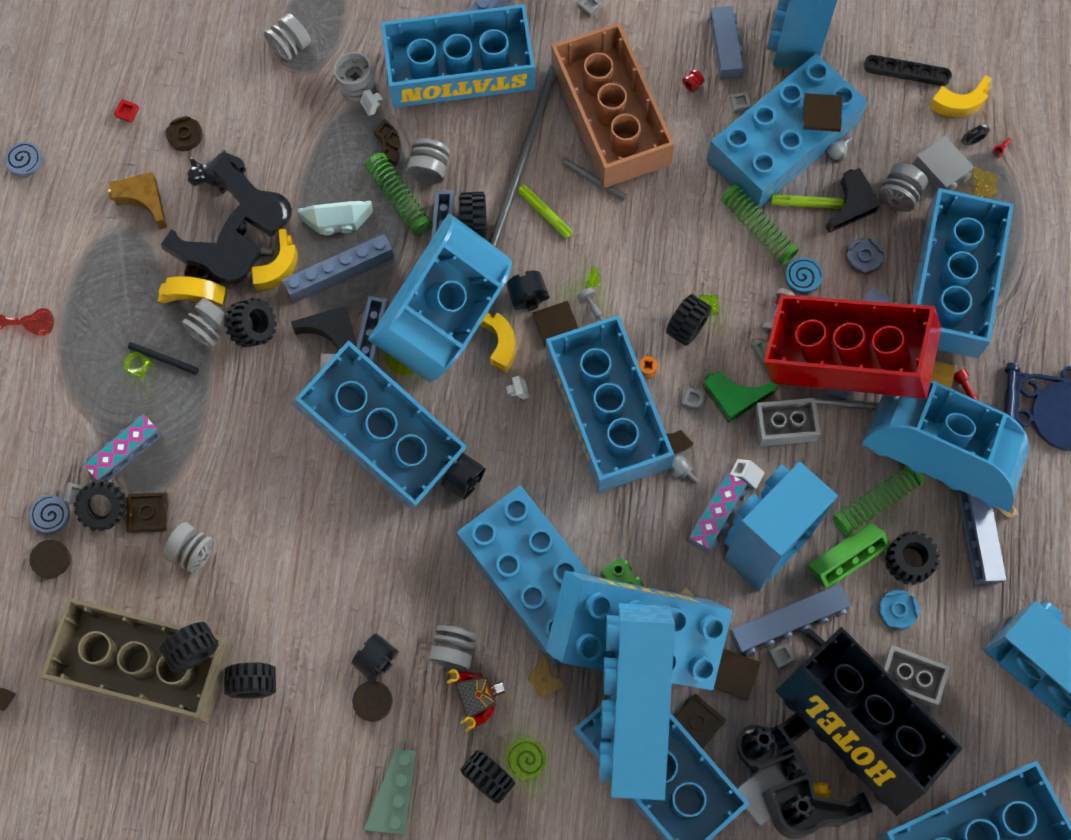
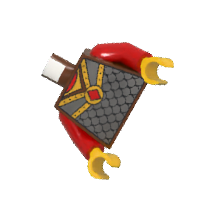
M454 669L447 671L445 674H450L452 679L446 682L448 684L455 682L466 715L461 724L467 723L469 725L465 732H469L472 728L486 723L495 712V707L497 706L494 697L505 693L502 682L490 685L487 677L479 673L456 671Z

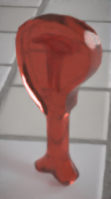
M40 308L33 314L23 316L22 318H7L0 314V330L8 325H21L32 334L48 335L53 330L54 316L46 308Z

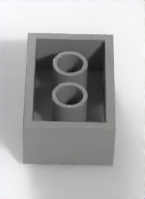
M815 398L756 404L754 412L759 446L815 442L818 440L820 429Z
M891 645L886 650L881 667L917 703L931 708L937 707L941 700L950 666Z

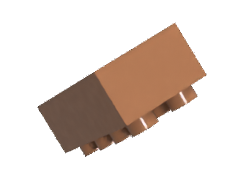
M620 22L551 45V68L603 188L670 166L672 164L675 144Z

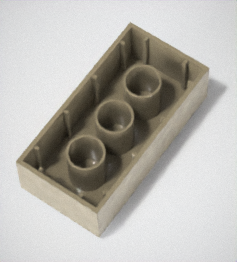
M68 598L40 677L56 685L209 724L224 677V669L227 667L233 645L224 637L214 635L219 643V647L208 659L186 671L172 672L160 652V646L169 636L183 628L182 626Z

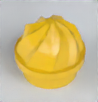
M813 783L815 796L830 797L831 789H829L828 783Z

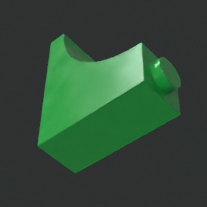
M720 371L715 374L713 372L708 374L704 378L702 386L728 423L756 406L757 403H761L775 394L778 388L774 382L759 387L741 386L727 379Z

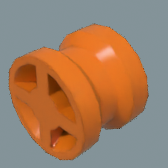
M645 356L639 362V367L645 379L653 378L657 372L658 362L651 356Z

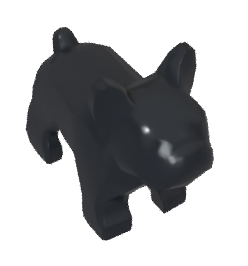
M222 150V153H219L207 164H200L191 157L189 159L191 167L188 171L187 180L193 186L202 183L216 186L224 194L227 189L213 174V168L224 154L228 157L231 165L242 174L246 172L245 164L239 157L233 156L225 150Z

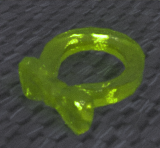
M140 352L129 354L124 361L125 369L129 373L137 374L141 378L144 377L147 368L152 365L151 360L146 359ZM135 357H140L143 366L138 369H130V361Z

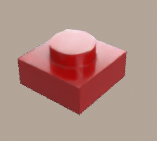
M121 99L114 115L116 118L132 123L139 110V106Z

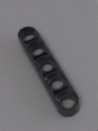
M879 55L867 56L863 65L868 73L938 86H946L952 77L951 71L945 67ZM874 61L877 66L870 67L867 62ZM892 64L895 69L887 70L885 65ZM909 67L912 73H905L903 68ZM921 71H928L930 76H922ZM945 74L948 79L941 80L938 75Z

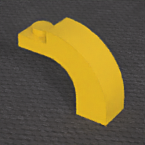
M985 75L973 92L964 95L953 93L942 86L932 99L929 108L947 117L959 118L969 116L977 112L985 104L989 96L987 93L991 88L989 83L992 78Z
M279 229L280 252L278 257L268 265L252 267L253 285L256 291L269 290L283 283L282 279L289 277L296 267L298 252L296 246L293 245L292 236L288 235L286 229Z
M169 277L166 279V283H162L159 288L158 301L161 303L176 300L199 302L204 298L214 305L220 306L223 305L226 287L200 278Z
M487 312L480 326L492 332L498 339V345L490 357V364L507 373L513 364L516 354L514 331L501 314L497 312L494 318H492Z

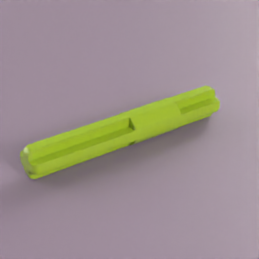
M525 184L518 188V193L564 238L567 239L572 235V229Z
M773 194L771 204L842 209L844 207V199Z

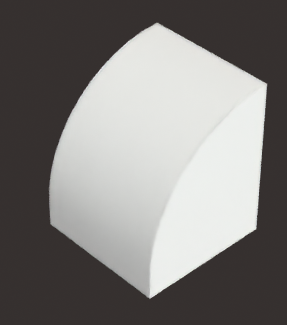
M737 459L730 474L748 483V487L757 489L765 472L751 460Z

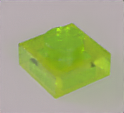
M592 266L586 282V289L591 287L594 289L595 286H599L601 280L599 268Z
M699 295L701 300L712 306L710 315H718V295Z

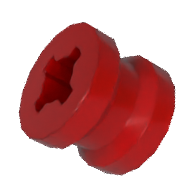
M692 69L689 75L682 79V82L689 91L695 92L698 86L705 82V79L698 70Z

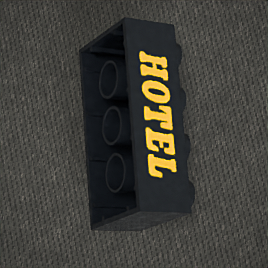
M842 627L775 691L784 700L786 706L793 712H796L814 731L816 737L826 743L838 755L846 768L856 774L871 789L877 800L886 805L896 816L923 796L963 749Z

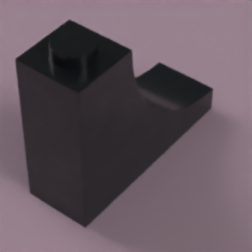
M860 168L856 170L850 169L843 174L841 185L845 195L844 207L837 215L828 220L826 229L829 233L878 212L881 203Z
M346 306L291 321L295 335L304 333L320 335L331 341L338 351L348 340L357 346Z

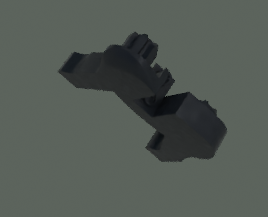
M223 154L213 168V174L240 204L225 222L217 243L184 241L178 237L176 231L171 229L162 241L161 247L162 250L183 263L206 270L219 282L237 284L248 276L261 253L260 246L244 237L247 231L245 228L247 223L272 237L276 234L277 230L290 221L292 208L289 201L283 195L255 188L241 172L231 165L228 157Z
M794 713L782 724L776 725L773 728L749 725L739 733L736 742L739 757L753 774L782 763L783 772L790 781L772 787L763 792L762 795L774 827L781 835L790 839L804 838L823 827H840L873 812L864 792L854 796L849 802L815 796L813 782L807 765L794 744L798 738L811 728L797 713Z

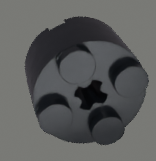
M535 270L526 271V275L521 277L519 274L508 280L506 284L515 310L526 308L529 311L535 310L539 307L538 304L550 298L541 273Z
M462 453L458 457L457 463H453L446 471L449 474L443 479L441 485L460 498L466 499L475 490L474 486L476 483L481 481L486 468L465 453Z
M378 634L372 635L364 643L365 647L362 651H357L351 662L358 671L373 683L380 677L382 671L384 673L388 672L393 665L391 661L399 653L394 646Z

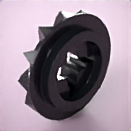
M986 124L978 125L964 134L961 141L963 145H974L983 140L988 135L990 129Z

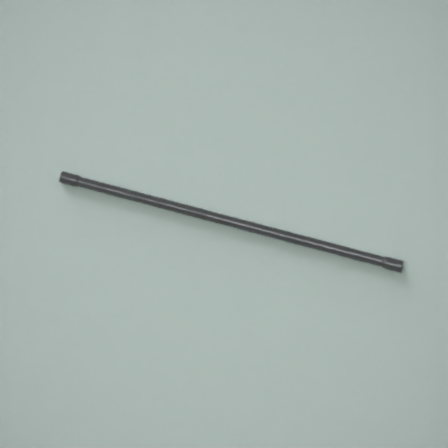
M551 65L489 243L496 248L550 93L556 82Z

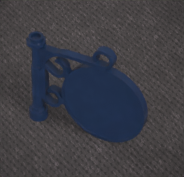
M1007 363V366L1004 368V371L1008 373L1004 413L1015 419L1021 427H1026L1033 423L1038 435L1052 447L1071 451V379L1064 378L1066 371H1071V366H1067L1061 371V377L1021 373L1017 363ZM1028 379L1056 382L1040 391L1038 383L1030 380L1028 384L1033 386L1034 393L1027 392L1021 386ZM1020 393L1027 398L1036 397L1032 404L1031 412L1027 409L1019 410ZM1019 413L1025 414L1028 421L1022 422L1019 419Z

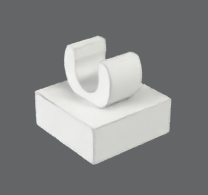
M370 89L363 91L360 103L368 116L375 114L377 107L381 105L379 101L383 98L379 93L372 94Z
M520 376L513 377L514 385L506 387L507 394H511V397L518 396L523 400L529 398L526 380Z

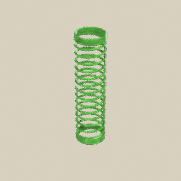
M377 153L371 156L365 164L367 171L370 172V175L373 176L380 189L389 198V202L398 211V215L401 216L402 220H405L404 222L411 229L413 236L425 234L432 227L433 221L429 216H425L426 212L422 211L423 207H419L420 203L416 202V198H413L410 189H407L404 181L400 180L401 176H397L398 173L394 171V167H391V163L388 162L384 153ZM383 157L382 159L378 160L372 167H369L374 160ZM387 164H390V166L384 169L380 174L375 175V173L378 170L382 169ZM390 168L393 169L392 172L385 175L382 179H378L380 175L386 173ZM392 173H396V175L389 179L386 183L381 184L382 181L391 176ZM396 177H399V180L394 182L390 187L384 188L386 184L393 181ZM398 182H402V185L395 188L392 192H388V190L394 187L396 184H398ZM402 186H405L404 190L400 191L396 196L391 197V195L394 192L399 190ZM404 191H409L408 194L401 197L398 201H394ZM408 195H412V197L405 201L402 205L397 206V204L403 199H405ZM415 199L413 204L409 205L406 209L400 210L403 205ZM414 204H418L415 209L408 214H404L407 209L411 208ZM421 208V211L419 213L414 215L412 218L407 219V217L411 213ZM421 213H424L423 217L419 218L414 223H410L413 218L417 217ZM427 222H429L423 229H421L420 231L415 232V231L417 230V228H420V227H422L424 224H426Z
M738 184L728 188L721 196L723 204L727 205V208L731 209L732 213H735V217H739V221H743V225H747V229H751L752 234L755 233V237L759 238V242H763V246H767V250H771L772 255L775 254V259H779L778 262L781 265L788 263L798 253L799 248L792 244L781 256L776 257L791 240H787L777 252L772 253L773 249L787 238V235L780 238L772 248L768 249L769 245L775 242L782 235L783 231L777 233L765 245V241L772 237L779 227L774 228L764 240H760L763 235L774 227L775 223H771L760 236H756L757 232L766 227L771 219L763 222L767 217V214H764L755 222L753 227L748 228L749 224L754 222L763 213V210L758 211L745 224V220L751 217L759 209V206L754 207L741 220V216L747 213L755 205V202L750 203L737 216V212L743 209L751 201V198H747L736 211H733V208L739 205L747 197V194L740 196L743 189ZM736 200L733 206L729 207V204ZM761 222H763V223L760 225V227L757 229V231L752 232L753 228H755V227L758 226Z
M906 465L904 469L899 470V473H894V476H890L889 480L885 479L884 483L875 486L874 490L870 489L869 493L864 494V497L860 496L859 500L850 503L849 507L845 506L844 510L833 514L835 525L844 535H850L853 532L852 527L858 529L857 524L863 525L862 520L867 523V517L873 519L872 513L877 516V510L883 512V508H888L887 503L893 505V501L898 502V498L902 499L903 494L908 495V491L912 492L913 488L917 489L918 486L925 483L923 473L915 472L920 479L918 480L912 470ZM906 473L908 474L909 478L916 484V487L910 482ZM901 476L907 481L911 490L904 484ZM886 481H889L890 487L885 484ZM897 481L904 487L906 494L901 490ZM891 483L898 489L901 497L895 492ZM881 484L884 485L885 490L880 487ZM886 487H888L891 490L896 500L893 499V497L890 495ZM876 488H879L881 495L875 491ZM871 491H874L876 498L870 494ZM882 491L888 496L891 504L886 500ZM866 494L869 495L870 500H868V499L865 497ZM877 494L882 498L886 507L880 502ZM861 498H864L866 505L860 501ZM872 498L878 503L881 510L878 509V507L873 502ZM856 501L859 502L861 508L855 504ZM867 501L872 505L876 514L871 510ZM851 505H854L856 512L850 508ZM863 506L868 510L871 517L865 512ZM846 508L850 510L851 515L845 511ZM857 508L862 512L866 520L863 519ZM853 513L858 517L861 524L856 520ZM848 516L852 519L855 526H853V524L850 522Z

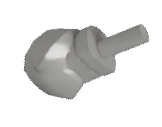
M850 136L845 141L839 139L830 144L826 149L829 157L833 160H844L847 156L848 143L853 138Z
M677 455L674 457L669 471L673 477L681 476L684 478L687 475L695 484L699 481L690 472L693 468L683 456Z

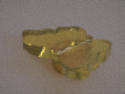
M975 167L973 178L976 181V189L973 195L983 198L996 196L998 189L995 186L998 176Z
M541 658L535 666V670L531 671L528 681L537 687L536 692L539 696L563 690V682L553 677V674L549 672L547 660Z

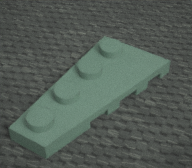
M395 750L364 830L399 835L406 834L416 751Z

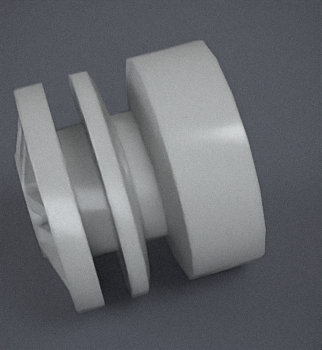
M287 13L278 20L279 27L272 25L270 29L264 32V36L272 50L281 59L289 62L292 60V56L295 57L298 54L297 49L304 50L312 41L304 26L293 15Z
M350 52L340 56L335 62L334 75L340 92L345 98L360 101L363 91L370 89L372 93L374 92L376 79L371 63L365 55L358 52Z
M427 138L415 140L410 153L411 158L406 169L407 175L413 180L424 184L437 185L442 183L450 156V149L436 140Z
M897 163L892 167L887 180H885L881 187L879 196L889 207L902 212H910L915 208L920 195H922L928 183L927 176L920 169L910 164Z
M202 298L194 307L198 316L189 313L187 315L189 320L184 319L181 324L195 340L209 348H213L215 346L213 339L216 341L220 340L216 330L222 333L227 331V327L224 325L226 323L224 319L226 314L212 302Z
M183 522L169 537L163 550V557L173 564L180 563V567L183 570L187 569L188 573L196 574L209 559L215 546V539L211 536L207 537L204 532L198 534L197 528L187 522Z
M438 625L435 631L440 635H435L433 639L440 643L441 646H431L428 660L452 669L469 670L472 656L464 651L474 650L475 645L469 642H476L477 635L460 627Z

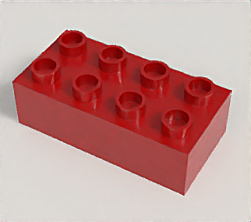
M781 295L764 364L775 384L927 399L941 334V326L935 306Z

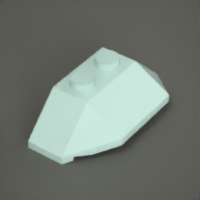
M349 201L313 205L298 209L300 220L320 235L357 231L373 213L371 201Z

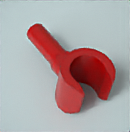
M1008 138L1002 145L995 146L992 154L994 151H999L1000 154L997 158H1001L1005 147L1011 142V139Z

